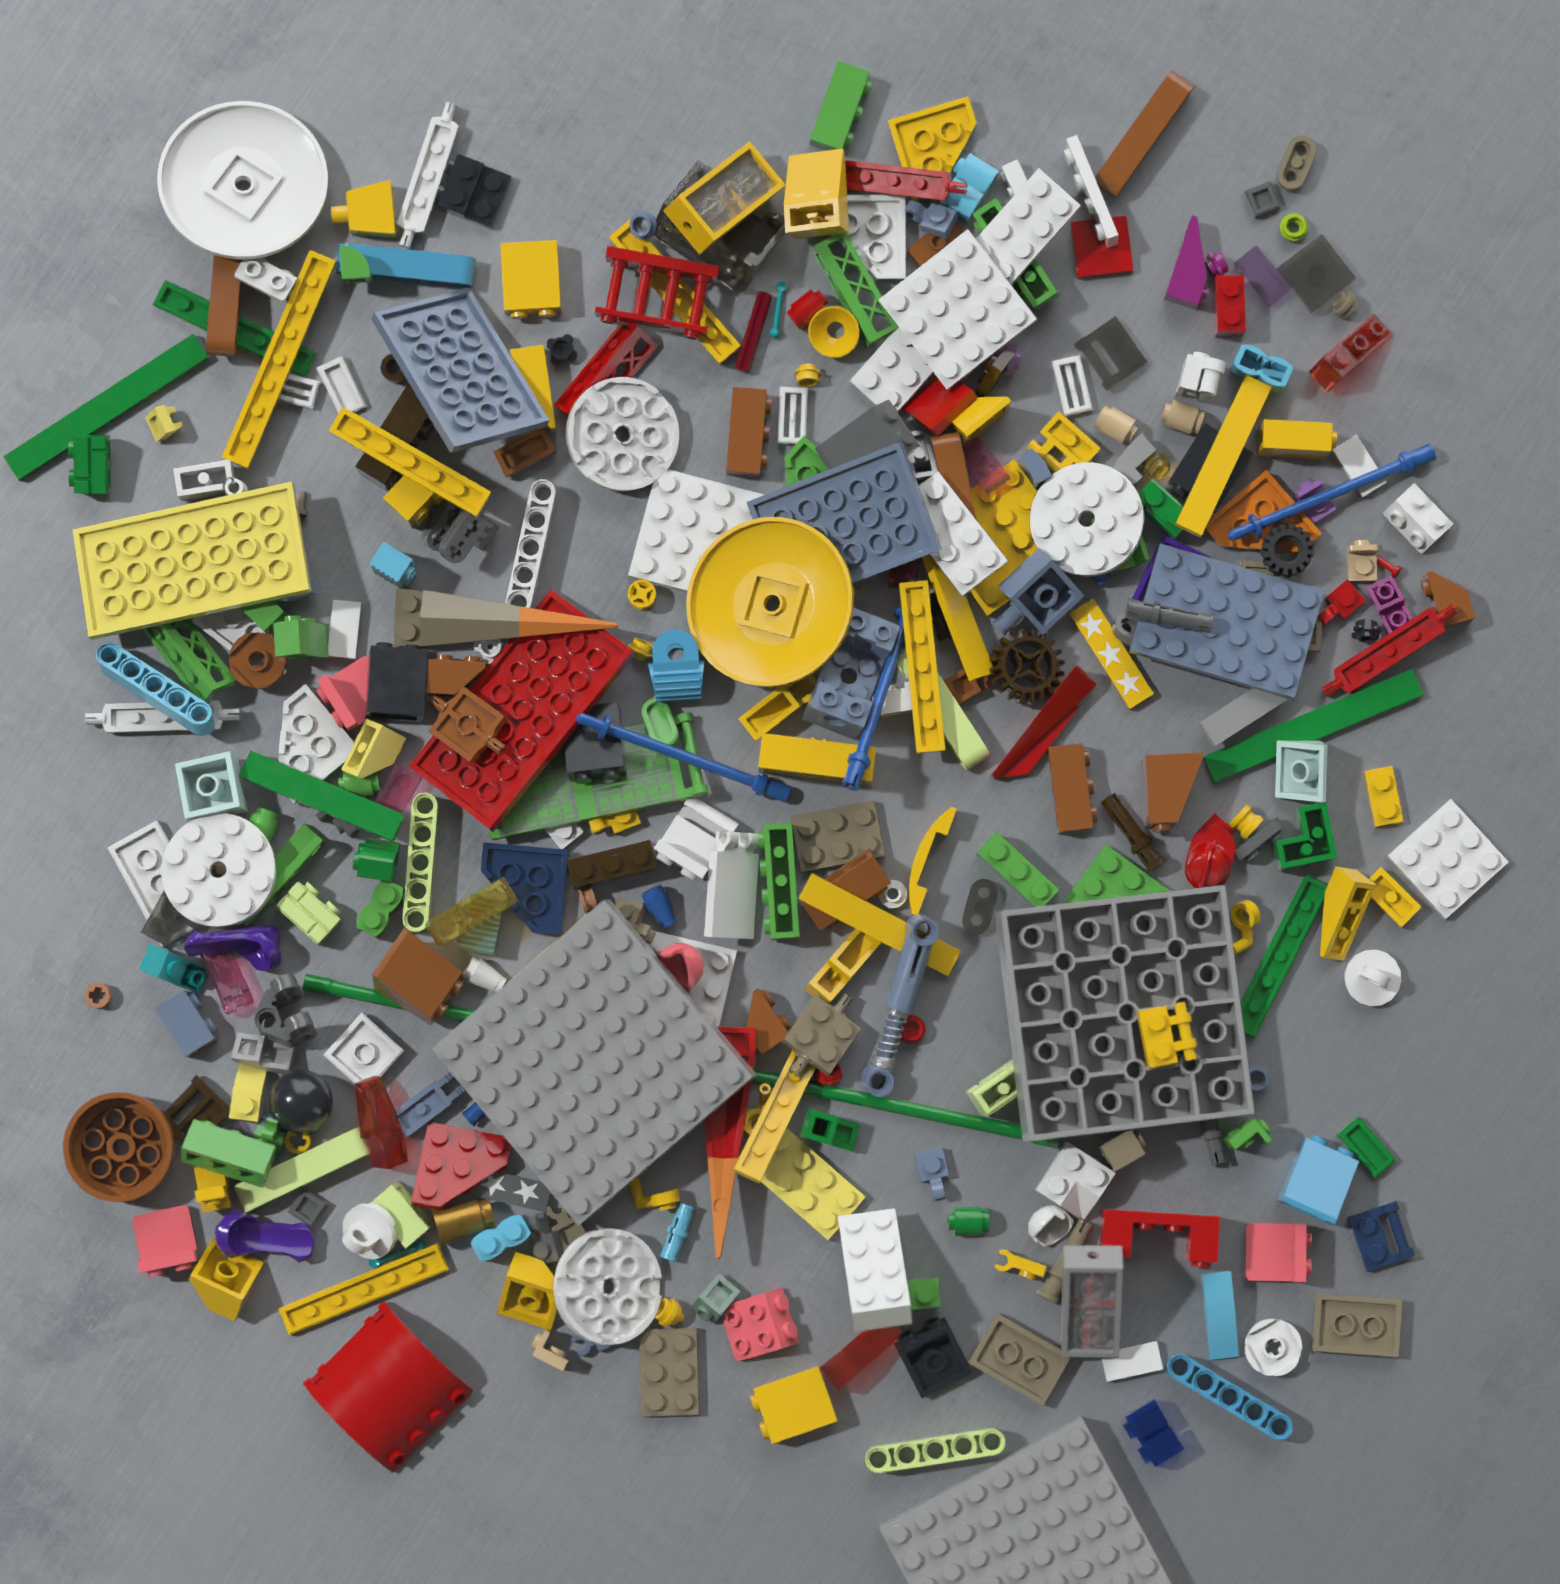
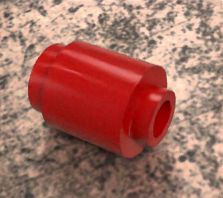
M810 289L794 301L786 313L800 330L804 326L808 327L813 316L819 310L825 308L829 302L819 290L814 293Z

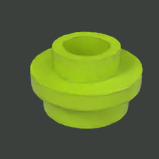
M1292 213L1282 219L1280 233L1284 239L1297 242L1302 240L1307 234L1308 223L1302 215ZM1296 224L1299 230L1293 233L1289 230L1288 226Z

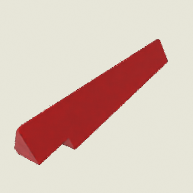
M1077 664L990 777L992 779L1028 775L1079 709L1077 704L1096 687L1097 683Z

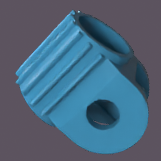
M668 630L662 633L654 643L653 663H648L656 702L702 699L705 659L699 660L696 641L689 633L683 630ZM672 649H680L684 653L683 657L679 660H671L668 654Z

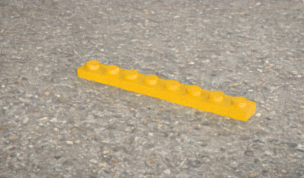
M309 250L223 452L222 459L230 460L232 463L249 470L336 266V260Z

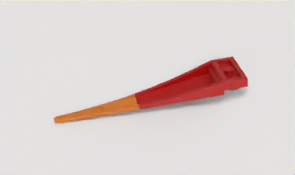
M717 1026L748 1065L755 1070L757 1029L752 1027ZM753 1079L704 1120L715 1254L718 1259L722 1255L736 1176L734 1168L739 1160Z

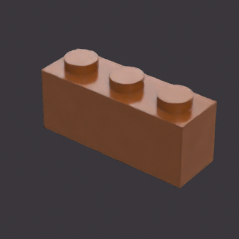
M733 387L726 475L760 478L761 470H766L767 453H762L763 442H769L770 426L764 425L765 414L771 415L772 398L767 397V389Z
M1083 743L1048 747L1047 753L1058 834L1092 830L1093 823H1097L1098 820L1096 806L1090 805L1089 795L1094 794L1092 777L1087 778L1086 767L1090 766L1089 750H1083Z
M869 849L824 878V880L863 900H867L871 896L877 897L887 890V886L891 884L887 874ZM800 900L820 931L825 927L829 929L840 921Z

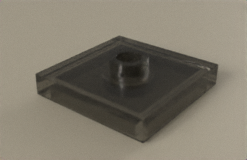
M1323 234L1276 269L1310 313H1313L1356 280L1354 274Z

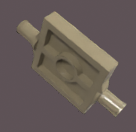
M842 994L835 1006L826 1003L817 995L812 997L781 1041L791 1048L798 1057L794 1065L789 1069L791 1074L796 1071L794 1076L800 1077L807 1065L818 1068L826 1075L831 1073L861 1030L859 1026L849 1020L844 1014L853 1001L851 997L846 1000L848 995Z

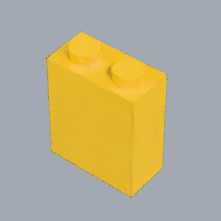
M557 240L500 243L505 315H511V319H524L528 317V314L539 313V317H554L556 312H562Z
M1264 419L1258 429L1257 456L1325 460L1333 452V448H1336L1337 431H1332L1333 423Z
M819 1366L754 1387L755 1394L750 1396L755 1412L761 1410L764 1422L759 1423L764 1439L770 1438L772 1444L837 1422Z

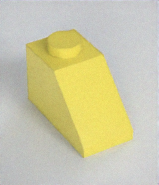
M366 719L341 770L362 779L394 764L406 738L381 724Z
M239 1063L232 1092L229 1118L260 1122V1117L263 1113L268 1071Z

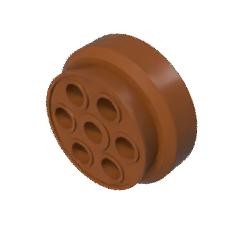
M124 1092L103 1094L86 1102L71 1118L63 1140L64 1161L73 1180L88 1194L110 1202L136 1200L154 1191L168 1175L175 1156L174 1133L165 1114L148 1099ZM115 1111L122 1115V1123L117 1128H113L108 1121L110 1114ZM146 1119L150 1124V1130L146 1135L142 1136L136 1131V1124L139 1120ZM96 1131L101 1135L102 1142L97 1148H92L88 1143V1137L92 1132ZM121 1139H125L129 1143V1151L123 1156L119 1155L115 1149L116 1143ZM147 1147H153L157 1152V1158L152 1163H147L143 1159V1152ZM101 1159H104L109 1165L108 1172L103 1176L98 1175L95 1171V1164ZM127 1167H132L136 1171V1179L130 1184L126 1183L122 1177V1173Z

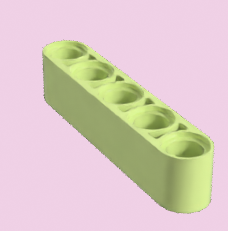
M904 646L902 647L897 666L908 682L907 657ZM937 672L944 739L961 765L968 771L991 755Z
M429 793L418 794L413 799L411 809L403 924L409 931L416 934L426 931L431 919L439 803ZM424 799H429L433 802V809L428 814H422L418 810L419 803ZM422 827L429 828L431 831V837L426 842H419L416 839V832ZM426 856L429 860L428 867L423 871L416 870L413 864L416 857ZM416 884H423L426 887V895L421 899H414L411 895V890ZM415 912L422 913L424 916V922L418 928L411 927L409 924V917Z
M357 1127L271 1168L263 1188L246 1182H242L233 1188L245 1213L371 1154L372 1150L361 1127Z
M985 1428L875 1445L867 1450L865 1462L871 1471L882 1473L999 1454L1004 1449L1005 1438L999 1430ZM994 1433L999 1436L1000 1443L997 1448L988 1449L985 1447L984 1439L988 1434ZM960 1438H967L971 1441V1449L968 1453L961 1454L956 1451L955 1444ZM933 1442H938L943 1447V1453L938 1458H931L927 1454V1447ZM903 1447H910L915 1452L913 1460L908 1463L902 1462L898 1457V1453ZM881 1451L886 1455V1462L883 1466L875 1467L870 1463V1456L873 1452Z

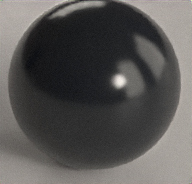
M299 1069L287 1072L271 1088L269 1094L270 1113L273 1119L278 1120V1125L288 1132L295 1134L313 1132L322 1127L331 1115L333 1109L331 1088L324 1078L313 1071Z

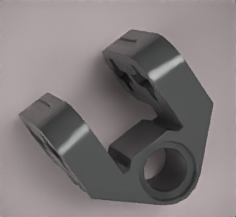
M443 500L424 527L421 539L431 550L439 551L444 559L455 564L462 562L473 546L484 551L499 528L479 515L476 518L449 501ZM450 509L455 512L453 517L447 514ZM434 533L440 536L437 541L431 538ZM452 545L458 548L456 553L450 551Z
M288 973L273 979L270 982L271 988L266 990L254 1016V1023L259 1033L267 1039L288 1048L315 1038L317 1031L308 1012H301L290 1016L285 1020L286 1026L284 1027L277 1010L303 997L295 975ZM272 1017L276 1019L274 1025L269 1028L261 1026L266 1018Z

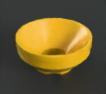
M829 306L819 310L813 316L809 324L808 336L813 348L823 356L838 358L850 353L855 348L859 340L860 328L855 316L849 310L839 306ZM837 321L844 326L843 336L835 338L829 334L828 326L831 322Z

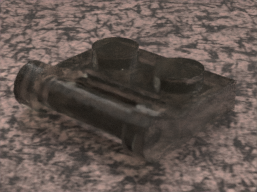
M1116 316L1074 344L1078 352H1083L1103 381L1102 386L1106 391L1148 363ZM1095 341L1099 343L1118 370L1116 374L1112 375L1091 346L1092 343Z

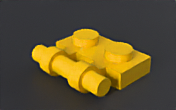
M1059 411L1039 433L1047 440L1045 444L1041 446L1033 439L1026 447L1028 450L1032 448L1045 461L1047 467L1053 471L1052 475L1069 465L1090 462L1101 450L1097 444ZM1053 447L1066 457L1062 463L1049 453Z
M1185 1002L1174 1004L1176 1016L1169 1017L1166 1006L1136 1012L1147 1068L1177 1063L1176 1051L1178 1050L1184 1051L1185 1061L1197 1059L1194 1048L1197 1047L1196 1038H1192L1189 1023L1192 1021L1191 1014L1187 1013ZM1178 1024L1181 1041H1173L1170 1025Z

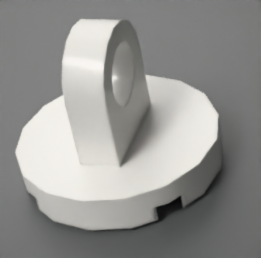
M1365 950L1355 955L1347 964L1344 972L1345 987L1350 997L1359 1004L1369 1007L1381 1006L1391 1001L1398 993L1401 984V970L1396 960L1386 952Z
M357 1204L345 1215L342 1241L347 1249L363 1258H381L395 1246L397 1240V1232L395 1233L393 1227L395 1222L387 1210L378 1204Z

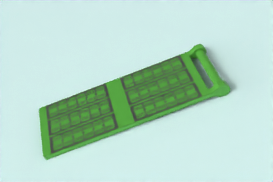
M686 712L674 716L673 719L676 727H681L685 751L698 755L692 724L694 723L692 713ZM645 723L624 727L627 730L649 737ZM624 741L627 775L620 776L619 779L612 781L600 778L592 779L587 784H577L571 782L568 777L565 745L563 744L495 831L489 830L492 840H498L683 799L700 798L709 794L708 787L703 782L701 768L688 764L693 786L685 789L679 760Z

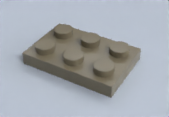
M874 800L790 816L801 873L844 865L867 849L872 852L875 858L885 857Z
M1315 1293L1312 1351L1399 1357L1403 1300Z
M996 1313L968 1363L1044 1406L1071 1357H1061V1350Z
M697 1328L645 1329L639 1334L641 1416L699 1415Z

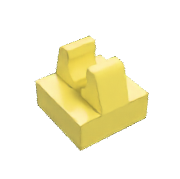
M161 405L155 407L145 417L156 443L166 440L183 426L182 421L173 423L170 418L176 412V408Z

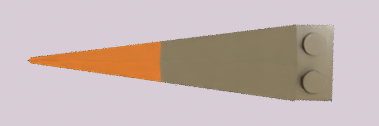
M396 589L393 646L414 644L421 647L616 628L619 625L614 622L428 590Z

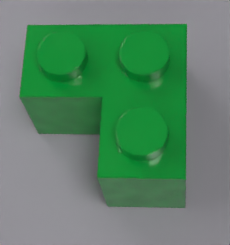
M1326 802L1296 808L1294 811L1300 836L1277 840L1272 843L1278 871L1338 858Z

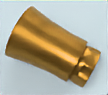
M489 1199L447 1206L441 1210L431 1209L441 1246H445L465 1236L484 1231L485 1228L495 1226Z

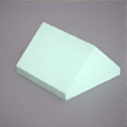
M1277 741L1275 797L1326 802L1327 744L1321 741Z

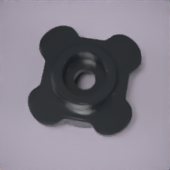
M565 334L563 337L550 338L547 341L546 347L550 349V361L553 365L558 366L563 361L569 360L573 362L576 360L577 352L573 349L572 343L574 340L571 335ZM563 347L565 350L560 352L559 349Z
M1361 619L1355 622L1354 632L1351 633V637L1363 643L1373 642L1379 639L1378 633H1381V628L1378 627V623L1375 620Z

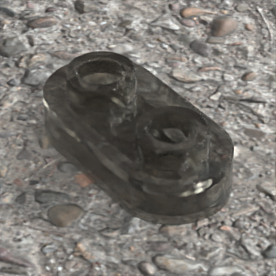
M979 879L972 884L969 890L962 916V926L969 934H983L990 926L998 897L997 886L991 880ZM980 888H987L989 890L987 898L979 896L978 891ZM974 915H979L982 919V923L978 926L973 925L971 922V918Z

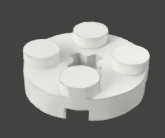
M1269 1318L1259 1321L1251 1327L1244 1339V1353L1248 1363L1252 1368L1264 1375L1281 1376L1290 1372L1296 1367L1301 1356L1302 1340L1298 1331L1291 1324L1281 1319ZM1270 1339L1273 1342L1279 1341L1281 1344L1278 1347L1279 1353L1277 1355H1274L1272 1352L1267 1353L1265 1350L1268 1347L1267 1341Z

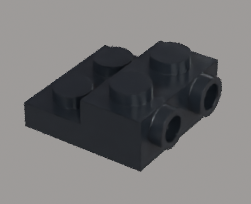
M458 154L456 160L451 158L448 162L445 174L449 175L446 185L440 184L437 190L435 200L439 201L438 208L440 211L492 230L512 177L487 167L482 162Z
M932 1317L924 1322V1328L916 1332L907 1330L898 1336L897 1342L893 1343L921 1398L972 1373L945 1317L941 1319Z

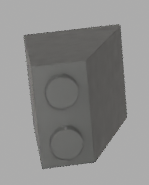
M888 399L867 410L817 446L815 450L830 470L899 442H903L907 456L918 449L920 445L898 414L897 409Z

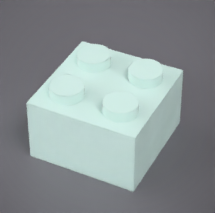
M228 751L175 764L184 817L189 822L198 817L216 813L237 815L248 812L243 782L239 777L241 772L239 760L232 752Z

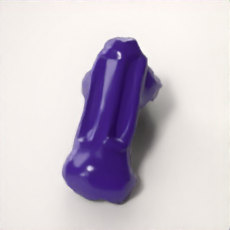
M272 925L247 927L218 933L211 932L209 934L194 931L185 940L184 950L188 956L232 950L247 959L256 970L269 971L278 967L281 963V953L278 945L281 934Z
M237 1210L226 1214L214 1229L217 1245L228 1258L243 1257L252 1252L284 1254L299 1263L312 1257L314 1238L311 1228L306 1223L262 1222L250 1214Z

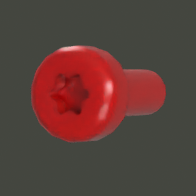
M1382 557L1377 559V563L1390 571L1393 578H1396L1402 570V567L1399 565L1395 567Z

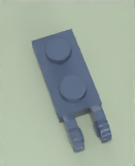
M451 1072L437 1082H432L389 1115L406 1138L452 1105V1101L466 1092L463 1086L460 1085L450 1095L447 1096L441 1087L455 1079Z

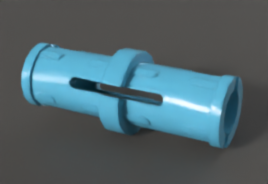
M678 1203L672 1224L667 1228L668 1235L660 1257L674 1262L678 1261L685 1238L688 1239L689 1233L687 1231L696 1208Z

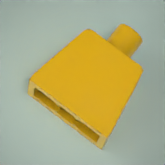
M390 180L349 190L346 192L347 205L331 207L332 223L349 222V230L353 236L397 239L393 186Z

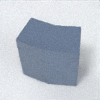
M1032 448L1019 460L1018 465L1029 477L1035 489L1042 486L1048 478L1052 477L1045 461Z

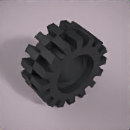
M1283 524L1272 529L1262 543L1261 556H1263V564L1268 566V570L1271 573L1273 571L1279 577L1285 576L1286 578L1300 574L1310 564L1314 555V544L1309 538L1310 535L1308 532L1305 533L1300 526L1298 528L1294 527V524L1286 526ZM1290 540L1297 545L1298 555L1294 560L1283 561L1278 557L1276 548L1281 541Z

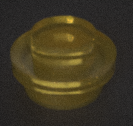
M1164 453L1151 455L1145 462L1144 474L1154 480L1162 479L1171 467L1168 457Z

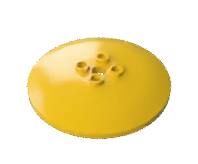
M783 517L758 518L743 522L729 529L705 550L695 566L689 582L686 601L687 619L692 637L696 641L700 652L710 664L724 675L752 686H783L810 676L826 664L836 653L851 623L854 590L850 572L844 558L833 543L822 533L805 523ZM772 597H778L780 600L779 608L773 612L768 611L766 607L767 601Z

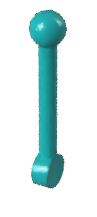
M778 281L776 284L778 294L773 328L769 332V335L774 339L780 336L778 328L783 292L787 289L785 281Z
M417 1240L414 1245L381 1258L370 1259L368 1262L371 1268H378L380 1263L414 1250L420 1251L425 1248V1242Z

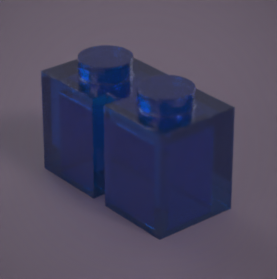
M1150 1399L1123 1416L1126 1422L1122 1426L1130 1439L1136 1437L1141 1447L1137 1451L1145 1464L1151 1462L1156 1467L1184 1450L1173 1429L1168 1425V1421L1155 1399Z

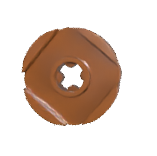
M263 632L247 633L238 638L231 647L229 658L230 671L242 685L260 690L270 687L279 681L284 674L287 658L275 657V643L272 635ZM254 653L257 656L261 654L265 656L263 659L265 664L262 667L257 665L253 668L250 665L253 662L251 656Z

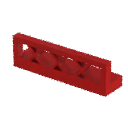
M621 322L553 406L569 417L573 405L587 389L610 378H632L658 345L637 325ZM641 338L647 345L640 354L633 355L634 345ZM627 362L624 374L616 376V367L619 363Z

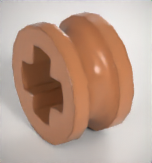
M588 886L587 890L578 889L584 912L589 913V909L597 906L592 886Z
M93 983L86 988L84 997L89 1006L100 1009L110 1003L112 994L109 987L105 984ZM97 988H102L101 992L105 993V999H100L99 1004H95V999H91V992H96Z

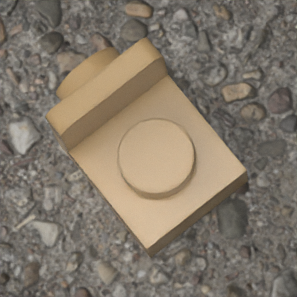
M1356 540L1354 545H1349L1347 548V580L1349 582L1377 581L1376 552L1378 551V545H1371V540Z
M546 1329L543 1334L538 1332L530 1347L535 1350L532 1356L564 1371L569 1362V1359L564 1357L566 1352L553 1345L549 1349L545 1348L544 1346L551 1331Z

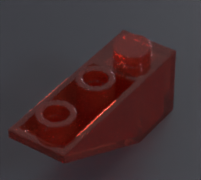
M1373 313L1326 353L1312 367L1309 373L1328 393L1393 333Z

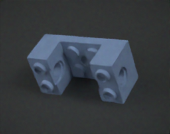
M853 607V614L847 634L836 653L820 668L802 720L855 740L865 726L873 703L870 701L884 661L892 651L900 626ZM843 671H849L854 675L855 682L853 684H846L842 681L841 673Z

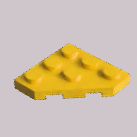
M969 96L900 116L887 122L901 167L951 173L977 124ZM911 197V200L918 201L922 200V198Z

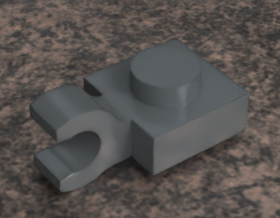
M547 1213L535 1214V1217L527 1218V1226L535 1234L529 1237L534 1258L543 1260L544 1263L560 1261L564 1250L558 1230H550Z

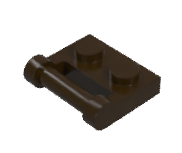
M197 1074L190 1080L192 1083L165 1111L161 1110L169 1120L173 1133L183 1143L194 1119L201 1122L209 1121L218 1126L230 1114V1106ZM201 1091L205 1097L177 1124L173 1118Z

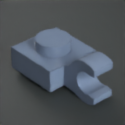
M910 200L905 208V211L910 213L907 217L908 220L921 223V231L945 239L948 238L959 217L957 210L932 203L929 209H926L922 204Z
M943 1148L915 1154L921 1182L930 1181L934 1200L945 1198L941 1178L949 1176Z

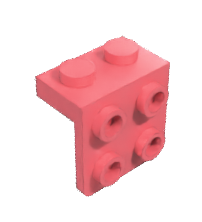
M367 656L360 658L331 677H328L326 674L317 680L320 685L316 689L324 704L330 701L335 709L331 713L339 728L345 726L348 732L362 725L368 719L365 718L369 659Z
M182 1205L140 1214L133 1218L141 1260L137 1262L139 1273L147 1272L148 1277L165 1274L164 1268L175 1266L176 1271L193 1268L192 1262L200 1260L191 1214L187 1206Z
M1247 1224L1245 1228V1277L1250 1281L1306 1282V1276H1311V1259H1306V1247H1311L1312 1241L1311 1230H1306L1307 1224Z
M782 1287L731 1303L721 1315L734 1358L737 1361L779 1350L799 1342L798 1330L792 1320L789 1301Z

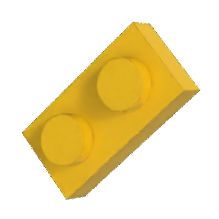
M1393 766L1364 771L1374 828L1404 822Z
M1382 867L1369 878V880L1376 884L1371 899L1400 928L1421 908Z

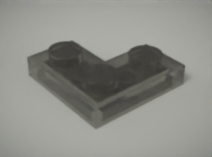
M164 890L141 933L164 946H168L180 922L203 933H207L210 927L194 923L183 916L172 905Z

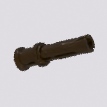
M1116 793L1111 794L1100 803L1132 846L1130 848L1131 853L1139 857L1146 867L1145 872L1147 874L1168 860L1152 843L1154 839L1149 835L1146 836Z

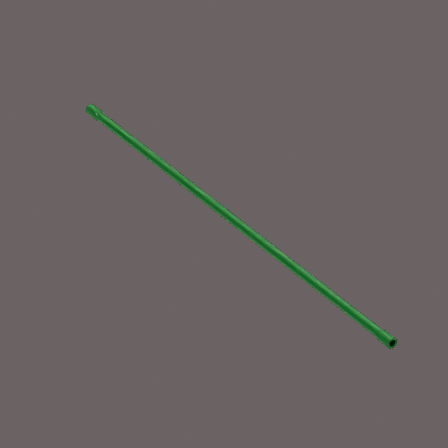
M307 973L305 975L303 990L335 995L406 1010L372 988L338 982L331 978ZM446 1004L448 1009L442 1018L463 1022L476 1010ZM755 1069L754 1072L757 1076L753 1078L752 1083L759 1085L767 1083L770 1087L774 1088L780 1074ZM814 1081L809 1082L804 1094L1023 1140L1021 1125L886 1096L876 1097L871 1093L833 1085L826 1086ZM1060 1138L1035 1140L1030 1142H1032L1033 1144L1058 1148Z

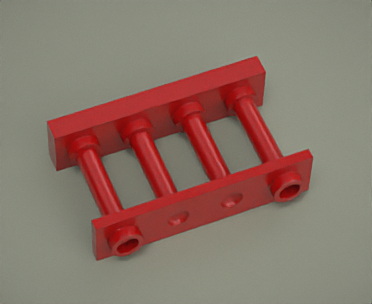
M607 246L605 258L606 262L611 263L610 266L613 267L606 306L605 308L597 306L595 308V315L600 318V322L616 325L617 321L675 331L684 333L683 337L693 340H700L701 336L707 337L708 328L700 326L707 285H710L711 281H718L719 266ZM627 266L639 268L638 271L641 272L633 313L616 310L623 272L627 269ZM655 271L666 273V277H668L661 318L644 315L651 276L655 274ZM683 276L694 278L696 283L689 323L672 320L679 281L683 280Z

